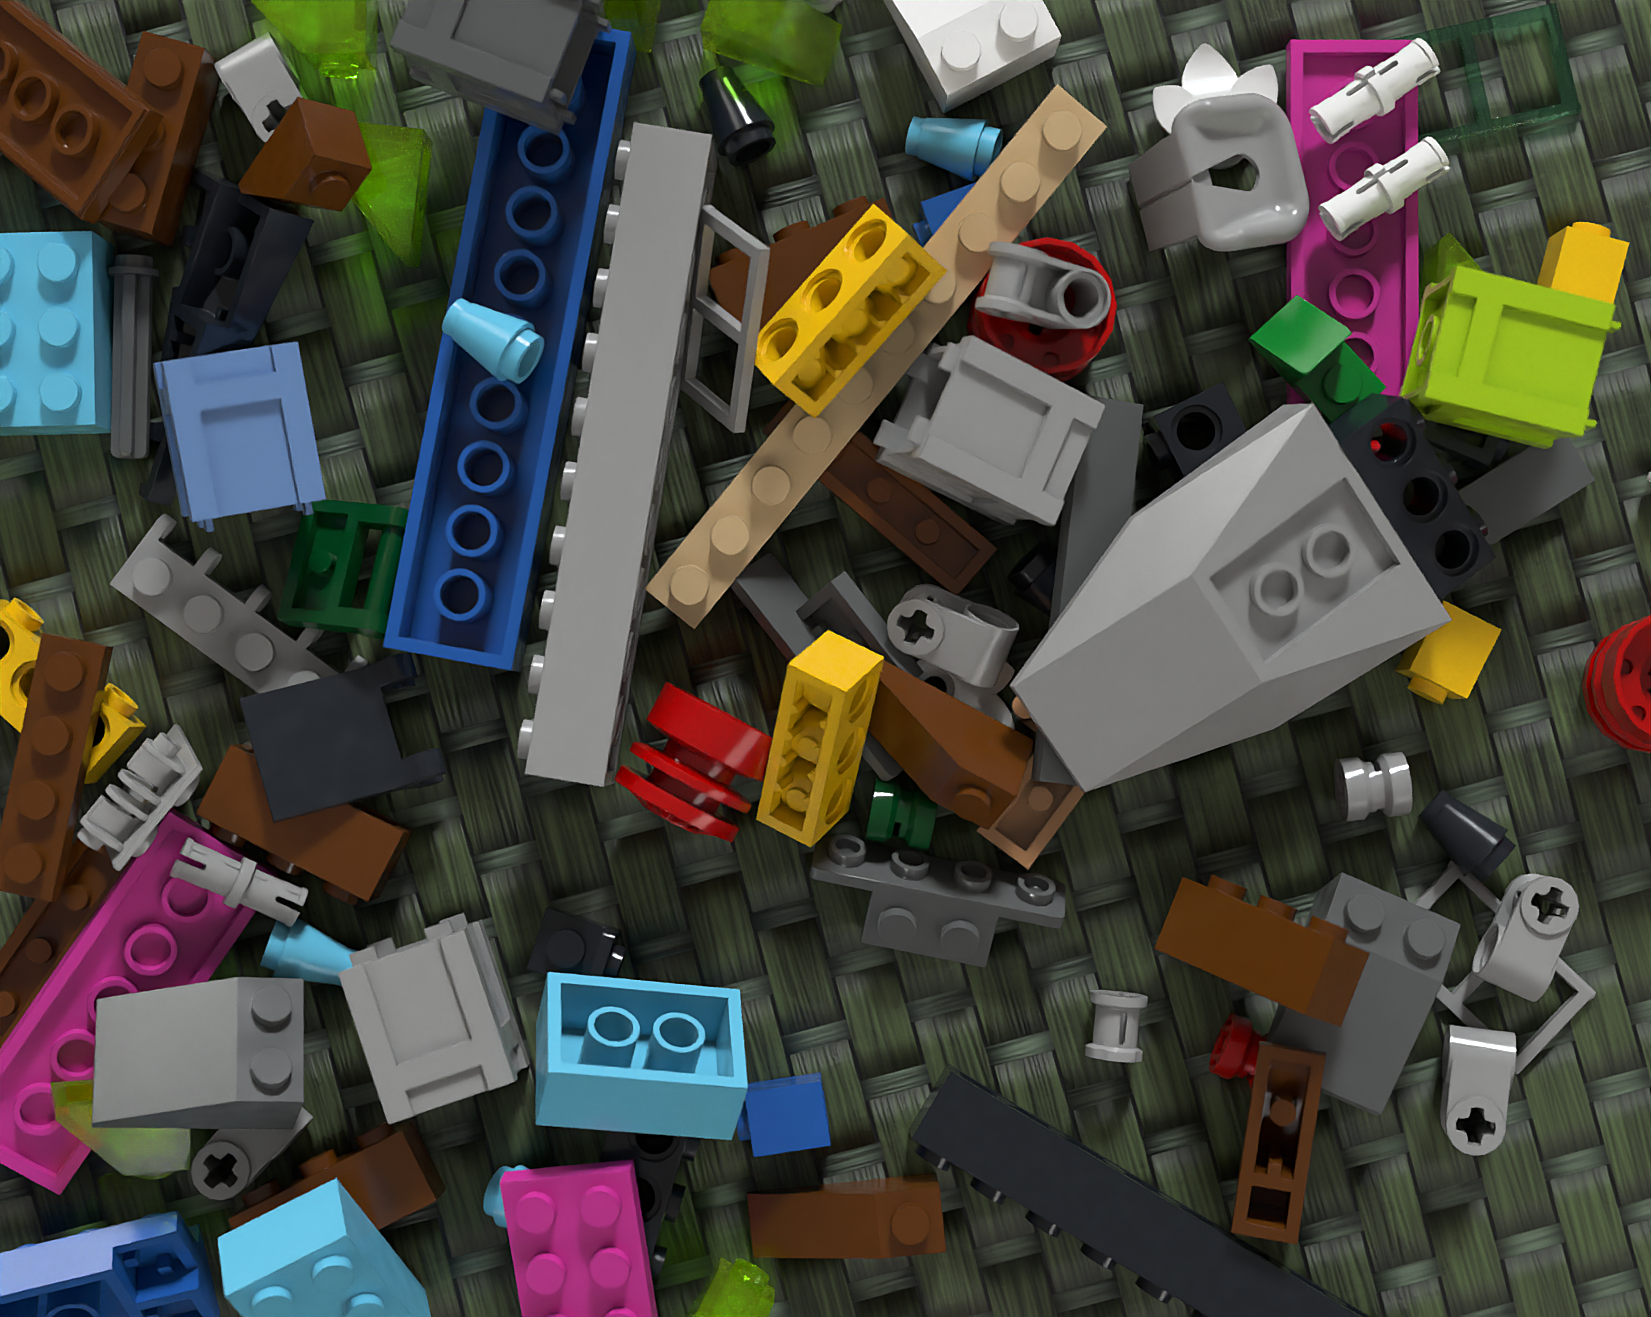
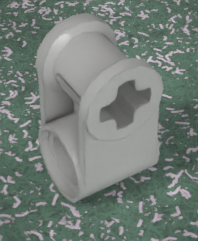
M269 31L214 63L215 69L228 92L245 113L256 134L265 143L297 97L308 99L299 83L300 78L292 63Z
M990 242L988 254L993 257L985 295L977 298L976 310L1004 319L1032 323L1047 329L1090 328L1098 325L1106 317L1110 308L1111 293L1108 283L1101 274L1092 269L1048 257L1046 253L1030 247L1007 242ZM1068 285L1072 288L1075 296V305L1070 314L1066 310L1063 301L1064 292Z
M932 584L916 585L908 590L900 603L894 607L888 616L887 622L888 636L897 649L942 668L966 683L979 687H993L996 685L1019 630V624L1009 615L995 608L971 602ZM916 610H922L928 614L926 618V625L928 627L926 629L916 625L918 617L915 613ZM911 636L914 637L916 640H915V641H911V640H910Z
M1535 873L1523 874L1512 880L1505 889L1504 896L1490 928L1486 931L1477 947L1472 963V974L1531 1002L1539 1000L1553 979L1558 957L1578 915V897L1572 886L1562 879ZM1535 893L1542 895V898L1550 903L1546 914L1540 913L1536 906L1531 905Z
M1454 1025L1447 1026L1442 1054L1443 1085L1439 1112L1440 1124L1451 1143L1463 1153L1472 1156L1486 1155L1494 1151L1503 1141L1506 1131L1509 1090L1513 1083L1516 1064V1036L1513 1032ZM1477 1107V1110L1487 1122L1486 1124L1475 1125L1473 1134L1467 1135L1457 1120L1458 1118H1469L1471 1108Z
M302 1107L293 1129H219L193 1160L191 1175L194 1185L201 1194L210 1199L225 1200L234 1197L253 1183L264 1169L294 1142L314 1117ZM231 1154L237 1160L232 1169L234 1174L223 1179L216 1171L222 1164L220 1159Z

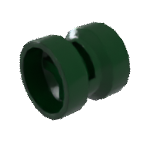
M877 776L865 839L885 842L892 836L903 839L908 847L928 851L938 803L932 801L919 786L915 789H904L899 786L895 779L886 782Z

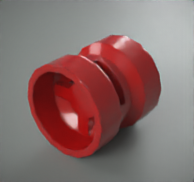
M1231 1013L1225 1020L1215 1041L1209 1061V1072L1227 1080L1235 1076L1244 1078L1247 1075V1082L1252 1090L1259 1042H1266L1268 1033L1261 1037L1262 1032L1255 1029L1250 1019Z

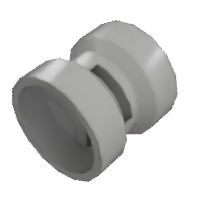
M1402 752L1380 754L1374 764L1363 762L1358 757L1335 760V796L1343 821L1364 820L1370 812H1377L1378 809L1389 817L1410 814L1412 809L1411 776L1406 757Z

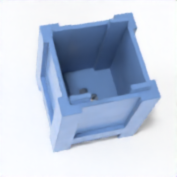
M298 342L153 363L181 516H190V521H197L199 528L204 527L206 532L214 531L213 518L293 505L294 511H303V514L310 515L313 514L311 502L326 499Z

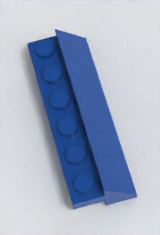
M178 1210L167 1213H153L138 1220L101 1229H87L76 1235L39 1244H25L15 1250L0 1253V1317H220V1309L200 1224L188 1227Z

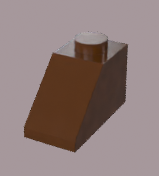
M297 97L239 182L241 193L296 206L342 212L372 170L355 112Z

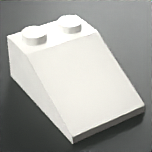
M884 0L943 114L1055 56L1061 39V34L1043 0Z

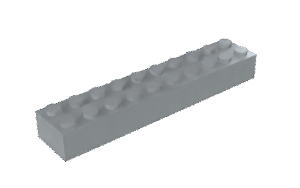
M634 122L631 141L620 140L615 162V179L620 180L621 202L620 206L609 205L604 228V243L610 244L609 254L612 255L609 270L599 268L597 272L593 307L599 308V317L601 318L599 333L587 334L582 361V371L588 372V379L591 380L588 398L577 397L572 418L571 434L572 436H578V442L580 443L577 463L566 462L561 484V500L567 501V504L570 505L566 527L556 526L550 550V564L557 565V568H559L556 590H545L540 609L539 629L549 631L545 656L534 655L529 675L528 693L538 695L534 719L523 720L518 741L517 758L527 759L525 774L602 787L615 783L614 778L617 771L646 597L645 586L648 584L680 392L681 370L701 212L704 205H711L718 164L713 137L710 134Z

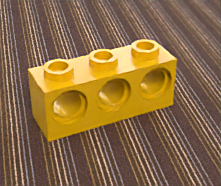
M873 204L759 332L754 364L775 387L816 419L946 274L947 270L908 233Z
M13 598L9 602L8 600L0 599V627L7 632L10 639L9 650L0 659V715L21 733L43 633L39 628L44 624V621L31 607L21 600ZM108 683L104 689L99 713L105 725V734L98 745L92 746L84 784L96 783L147 727L133 715L138 709L137 704L126 693L111 683Z
M827 630L788 664L756 820L812 847L849 811L884 662L883 656Z

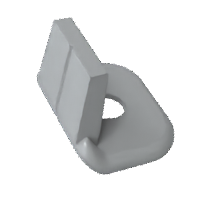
M1245 93L1210 97L1188 104L1174 118L1171 135L1160 140L1128 166L1137 203L1141 208L1140 216L1149 251L1170 248L1196 239L1205 247L1221 252L1281 244L1294 239L1303 230L1308 219L1310 208L1309 195L1291 124L1284 111L1274 101L1260 94ZM1233 156H1242L1254 168L1256 175L1255 185L1251 191L1213 186L1208 169Z

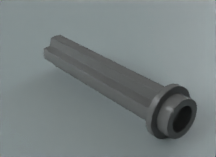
M122 254L116 255L114 267L108 268V276L114 278L110 451L114 457L121 459H143L148 457L150 451L153 280L160 279V271L154 269V258Z

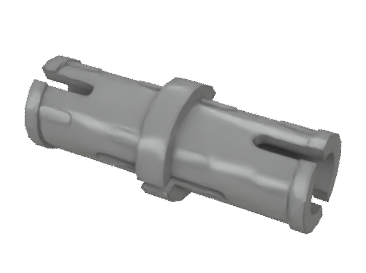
M189 837L185 840L179 853L203 863L204 866L202 869H199L176 859L170 872L171 877L182 879L223 896L222 903L227 906L236 908L240 903L283 922L285 926H293L300 912L276 902L275 899L279 896L303 906L308 894L307 888L298 887L255 869L256 862L246 857H243L239 862L196 843Z

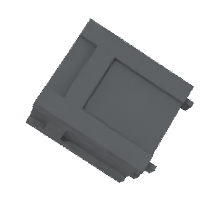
M409 0L402 19L398 21L389 45L394 52L406 58L411 66L409 74L415 81L559 135L564 121L575 124L576 117L573 112L568 111V107L593 43L600 31L610 34L612 26L610 21L605 19L606 13L602 0Z

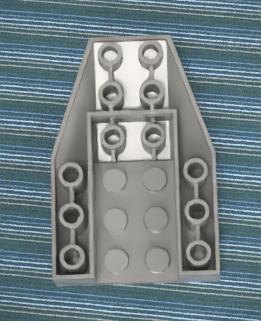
M1314 404L1282 405L1128 519L1012 681L1010 687L1080 790L1087 792L1275 729L1442 627L1452 619Z

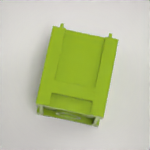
M1457 265L1451 269L1449 277L1438 284L1431 283L1425 287L1420 308L1421 313L1399 396L1413 403L1426 420L1542 449L1552 447L1554 440L1570 437L1576 439L1582 437L1585 430L1596 428L1597 421L1588 419L1590 411L1588 407L1607 332L1613 333L1618 331L1621 327L1620 322L1612 321L1616 304Z

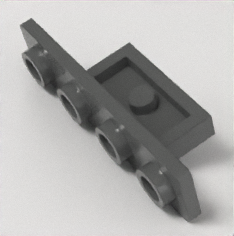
M768 553L745 568L730 585L789 662L829 630L883 656L886 662L916 678L924 673L911 655L903 653L894 646L888 636L887 624L846 572L833 579L808 600L775 556ZM867 730L862 756L882 781L888 782L902 772L903 768Z
M824 834L815 844L810 877L812 879L871 891L861 943L986 968L998 917L1057 929L1061 928L1063 924L1066 885L1041 874H1020L990 868L983 863L973 860L955 861L926 855L914 848L904 847L896 849L863 842L850 835L832 836Z

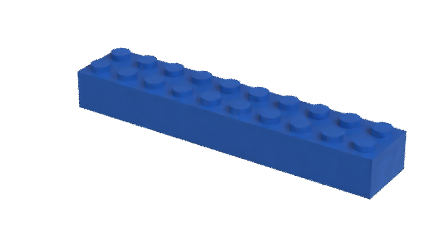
M611 29L610 34L603 31L599 32L568 107V111L573 112L576 117L575 124L564 121L559 135L485 107L446 313L454 302L463 298L470 303H475L527 321L534 325L535 333L544 338V349L536 367L523 382L515 383L509 378L499 381L459 346L452 337L442 332L383 647L521 672L614 178L616 155L621 140L637 55L631 32Z

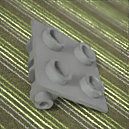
M176 723L167 734L160 732L155 740L147 738L143 742L142 746L127 763L128 769L135 774L126 769H121L118 777L126 785L121 789L113 784H109L105 792L113 801L101 795L80 820L83 828L77 834L78 838L87 846L97 851L105 844L113 867L118 871L122 869L131 856L139 857L150 847L158 832L157 824L173 805L178 807L184 804L193 794L199 783V773L203 768L181 726Z

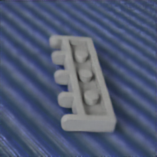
M166 513L157 519L110 583L111 586L259 694L342 673L311 650L324 630L306 628L300 637L296 639L260 613L273 595V592L266 586L261 584L245 602L212 578L210 574L222 558V554L212 547L208 548L196 564H193L167 545L165 540L175 528L177 521ZM358 655L351 661L345 672L368 666L370 663Z

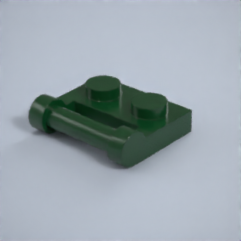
M328 499L311 502L313 514L305 515L302 513L277 619L289 626L356 633L370 638L385 639L409 510L390 505ZM369 530H382L364 608H351Z

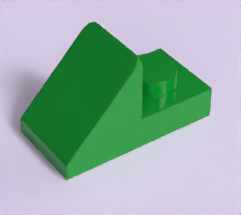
M1298 295L1290 300L1248 339L1307 404H1314L1327 426L1371 393L1380 394L1387 388L1345 343V340L1352 332L1346 326Z

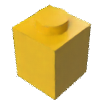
M1575 222L1572 227L1566 226L1548 240L1537 285L1613 304L1629 242L1610 238L1611 230L1602 225L1589 222Z
M1446 601L1440 602L1452 620L1407 647L1395 670L1411 679L1407 687L1409 690L1443 705L1446 697L1450 699L1468 698L1502 630Z

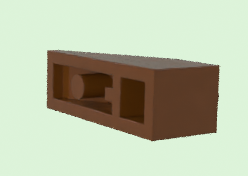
M884 660L868 731L932 801L955 812L961 818L972 821L989 830L1017 797L1035 740Z
M1264 1041L1259 1042L1233 1205L1231 1233L1297 1245L1326 1052Z
M936 1173L747 1192L753 1258L884 1259L946 1252L940 1186Z

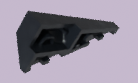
M194 168L190 186L200 191L195 226H183L180 241L181 244L191 248L180 285L172 289L161 362L250 349L314 220L287 203L242 194L239 184L213 173ZM164 421L150 422V441L159 445L147 483H140L139 495L148 502L171 506L177 490Z

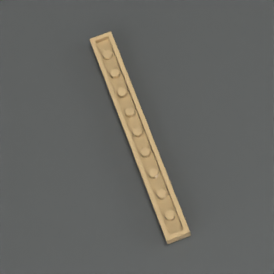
M1058 84L1051 90L923 247L947 270L946 274L816 419L799 405L794 404L645 586L646 591L693 629L698 626L735 581L736 577L749 564L988 273L993 261V257L988 254L990 242L1012 243L1107 128L1104 123Z

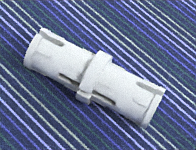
M1416 38L1398 53L1374 68L1365 66L1356 72L1353 82L1333 96L1310 108L1309 113L1312 115L1310 119L1319 135L1327 143L1333 144L1351 129L1375 114L1381 117L1395 108L1396 100L1416 86L1439 74L1440 68L1437 67L1439 61L1431 47L1421 38Z
M1427 136L1407 152L1382 166L1376 163L1365 170L1362 180L1318 207L1320 217L1331 235L1341 241L1359 229L1360 226L1384 212L1392 214L1402 208L1405 198L1427 183L1450 171V167L1447 166L1449 165V160L1437 141Z

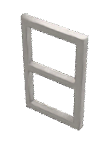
M704 205L701 212L680 389L731 432L741 433L745 432L771 249L717 211L712 205ZM715 232L750 257L742 323L706 296ZM704 317L739 344L730 406L696 379Z
M1452 860L1448 863L1447 869L1414 902V904L1428 910L1459 879L1494 914H1496L1501 903L1473 875L1469 873L1464 877ZM1558 957L1555 972L1575 992L1516 1053L1514 1072L1516 1074H1519L1568 1021L1596 995V992L1560 957ZM1471 971L1452 992L1441 985L1436 998L1466 1027L1489 1030L1462 1004L1484 980L1474 976Z

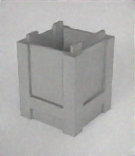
M974 336L962 337L959 344L948 343L947 346H940L936 343L928 344L905 372V374L913 378L894 422L883 419L873 441L874 444L880 446L874 461L1003 525H1014L1016 519H1032L1042 525H1055L1065 502L1063 498L1090 435L1097 428L1106 405Z
M464 913L440 920V924L424 929L426 939L397 949L392 937L367 945V949L349 954L352 967L338 973L388 1125L454 1101L515 1082L518 1078L517 1073L530 1064L482 920L468 924Z

